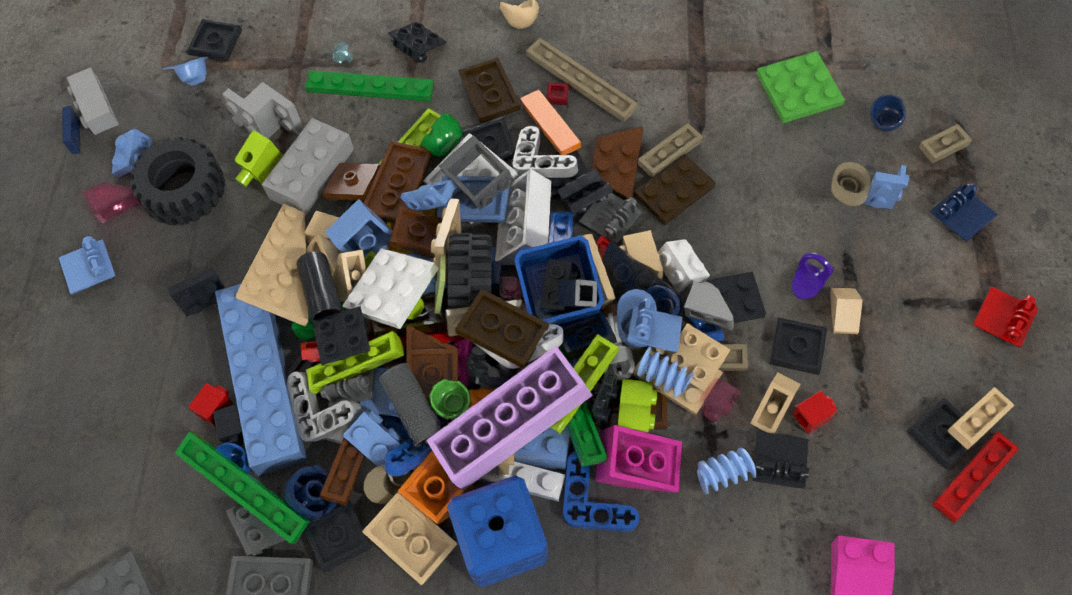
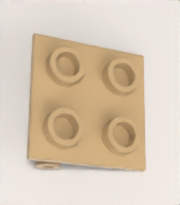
M687 323L680 334L678 352L669 351L666 356L669 357V366L675 361L678 362V371L686 366L687 376L695 371L690 384L704 392L725 361L730 349Z

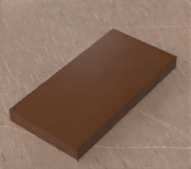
M391 141L364 204L383 221L395 224L399 206L408 208L406 203L400 198L402 193L419 189L432 160V152L422 147Z

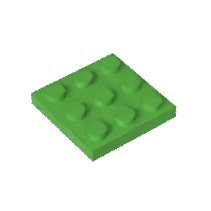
M817 51L757 69L756 74L782 123L843 106L844 97Z

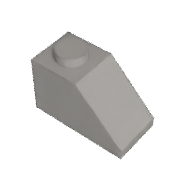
M694 281L684 305L685 315L733 330V315L718 288L709 282L699 283Z

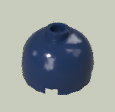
M314 465L312 467L305 466L296 471L289 478L284 489V500L287 506L308 520H314L328 514L337 504L321 499L320 496L329 471Z

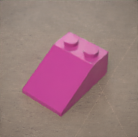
M617 425L600 431V439L608 459L604 463L597 464L596 482L618 487L679 492L682 441Z
M838 536L831 543V595H892L895 572L894 543Z

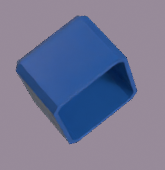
M580 235L518 251L514 260L527 313L555 325L598 314L604 303V298L589 241ZM547 260L572 261L579 267L578 270L581 273L580 280L597 281V307H575V309H572V312L561 314L556 310L541 308Z
M515 475L451 498L447 509L468 573L474 584L483 588L545 565L549 557L547 541L523 478ZM493 518L503 519L504 526L501 530L493 531L489 528V522Z

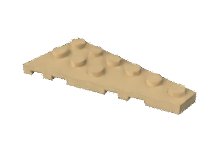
M286 204L282 205L235 298L306 326L308 323V307L296 265L300 256L306 253L304 212Z

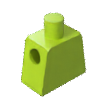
M253 130L235 158V162L242 169L235 180L244 187H247L253 178L263 183L283 157L282 153L271 140Z

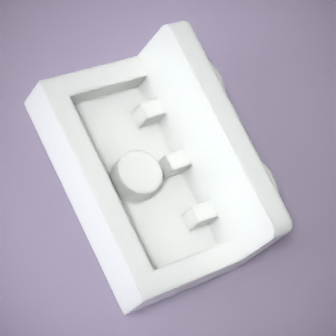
M686 239L666 242L658 251L663 272L679 293L683 292L694 281L704 282L710 276Z

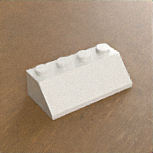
M532 169L512 181L509 186L506 222L498 223L495 261H501L502 265H515L514 258L518 251L548 244L551 181Z

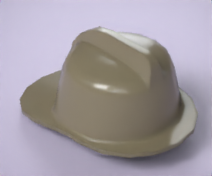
M842 163L834 172L831 192L839 202L845 205L860 206L865 203L868 197L871 177L868 171L858 163Z
M384 464L373 468L364 480L366 496L372 502L387 504L419 465L401 476L387 474L384 470Z

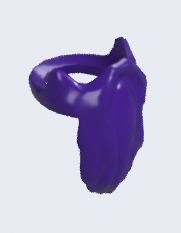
M806 253L801 257L798 264L799 268L792 282L794 295L798 299H810L815 297L819 290L824 287L825 281L831 277L834 271V267H831V264L825 257L816 253ZM815 259L824 266V271L814 265H808L807 260Z

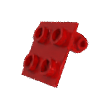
M991 286L973 326L1021 348L1039 309L1036 307V299L1033 296L1027 295L1020 300Z

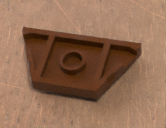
M641 126L602 136L596 140L591 170L597 169L602 180L610 184L613 190L612 193L616 192L625 197V199L633 196L644 129Z
M407 326V363L414 373L413 375H415L417 382H419L418 385H420L421 390L425 393L424 395H426L429 404H431L430 393L434 385L443 379L459 381L458 349L411 326Z

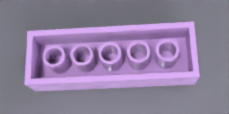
M555 346L426 441L452 483L465 490L593 395L558 347Z

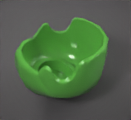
M443 379L433 386L430 393V402L435 413L441 418L455 420L470 408L471 397L469 390L460 381Z

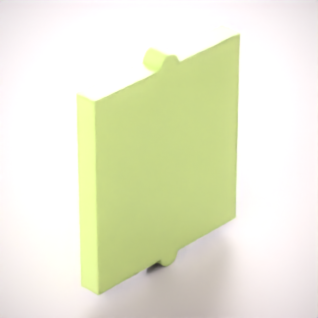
M446 255L440 256L435 286V313L440 314L445 286Z

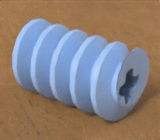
M650 346L638 365L637 376L641 377L647 373L646 381L650 382L656 378V387L665 383L664 391L669 392L674 388L673 397H678L686 390L695 371L687 376L686 366L678 371L677 361L669 366V357L666 356L659 360L660 351L650 355Z
M741 447L737 449L736 453L734 451L727 452V457L720 454L717 460L711 457L708 458L707 463L703 460L699 461L697 475L706 495L709 494V485L715 491H718V482H721L727 488L728 479H731L734 484H738L739 475L744 481H747V472H750L756 478V470L752 458Z

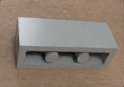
M91 67L67 77L70 84L67 89L72 98L76 99L73 103L78 113L83 115L79 118L85 129L90 128L93 134L96 135L119 125L101 82Z

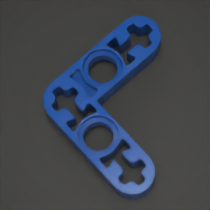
M382 415L383 421L381 423L387 429L393 427L402 435V439L406 440L385 455L384 470L392 476L404 475L422 463L433 450L428 443L415 447L401 419H399L400 417ZM414 450V451H419V452H418V453H412V452H409V451Z
M576 451L571 453L567 460L563 518L565 523L574 528L621 532L635 530L639 523V513L634 507L588 502L590 465L581 466V476H576V465L572 463L577 461L578 456ZM575 482L581 483L584 486L583 493L580 495L572 494L569 490L571 484ZM573 508H577L578 513L586 514V509H590V522H585L586 516H578L577 520H572L571 515H568V513H571ZM598 510H604L609 518L604 523H598L593 518L594 513ZM612 511H617L616 517H624L625 513H630V517L635 518V520H631L630 525L624 524L623 519H616V524H611L613 520Z

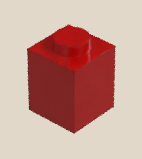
M206 383L188 408L197 417L216 427L213 411L230 407L233 402L227 396L229 392L220 385L213 387Z
M820 390L797 405L792 415L809 435L833 419L837 409L832 398Z

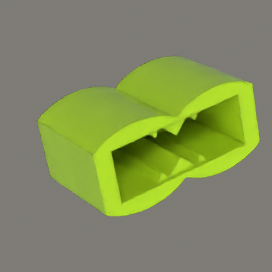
M622 379L618 426L648 433L649 429L654 430L655 414H650L651 405H656L657 390H652L653 382Z

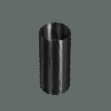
M314 251L300 256L296 265L312 323L313 320L342 312L326 255L322 252Z

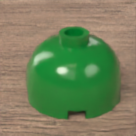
M448 112L442 114L431 126L430 134L426 133L420 147L431 151L432 155L436 157L449 155L462 138L463 132L460 123Z

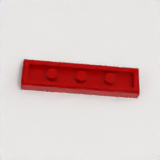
M997 431L932 505L955 523L1018 451L1019 447Z

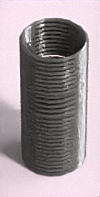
M402 363L384 372L380 376L379 381L383 385L382 387H384L386 394H388L387 396H389L388 398L392 406L396 409L395 411L400 417L399 419H401L404 428H406L405 430H407L409 437H411V442H413L415 447H419L428 443L426 440L443 429V427H441L442 425L438 418H436L437 416L430 406L431 404H429L426 395H424L425 393H423L422 388L418 385L419 382H417L415 375H413L414 373L410 366H408L409 364Z

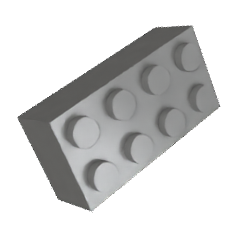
M312 118L263 182L262 186L268 198L281 205L286 204L304 212L306 216L322 195L339 163H345L353 152L354 148L349 134Z

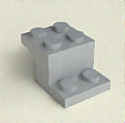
M263 82L244 99L229 88L222 94L226 101L225 106L233 114L232 120L239 127L244 126L247 128L250 134L254 130L264 137L270 138L281 126L289 132L292 130L297 135L304 129L294 103Z

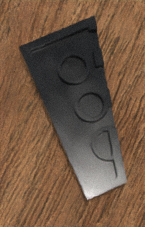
M610 241L602 263L606 269L614 295L621 298L622 295L630 290L638 289L646 292L649 287L661 285L672 289L677 294L680 300V310L677 316L683 318L685 313L684 305L687 298Z

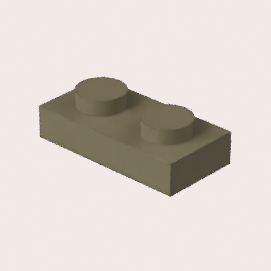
M956 124L922 141L919 148L933 164L969 146L972 139Z

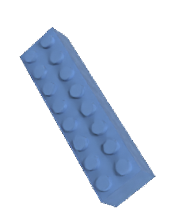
M238 284L215 291L248 463L251 470L257 476L306 462L307 457L303 440L298 433L287 388V367L275 314L236 299L237 291L241 285Z

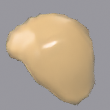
M536 0L525 1L519 6L500 2L499 8L505 19L512 27L517 29L530 27L538 17L539 6Z

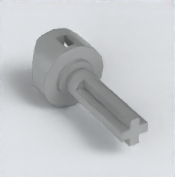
M610 313L606 319L617 340V343L614 344L620 349L610 364H612L617 375V380L622 381V379H629L632 375L634 356L631 349L622 345V340L617 330V315L613 316V313ZM621 367H622V372H621V371L618 372V371H617V368H621Z

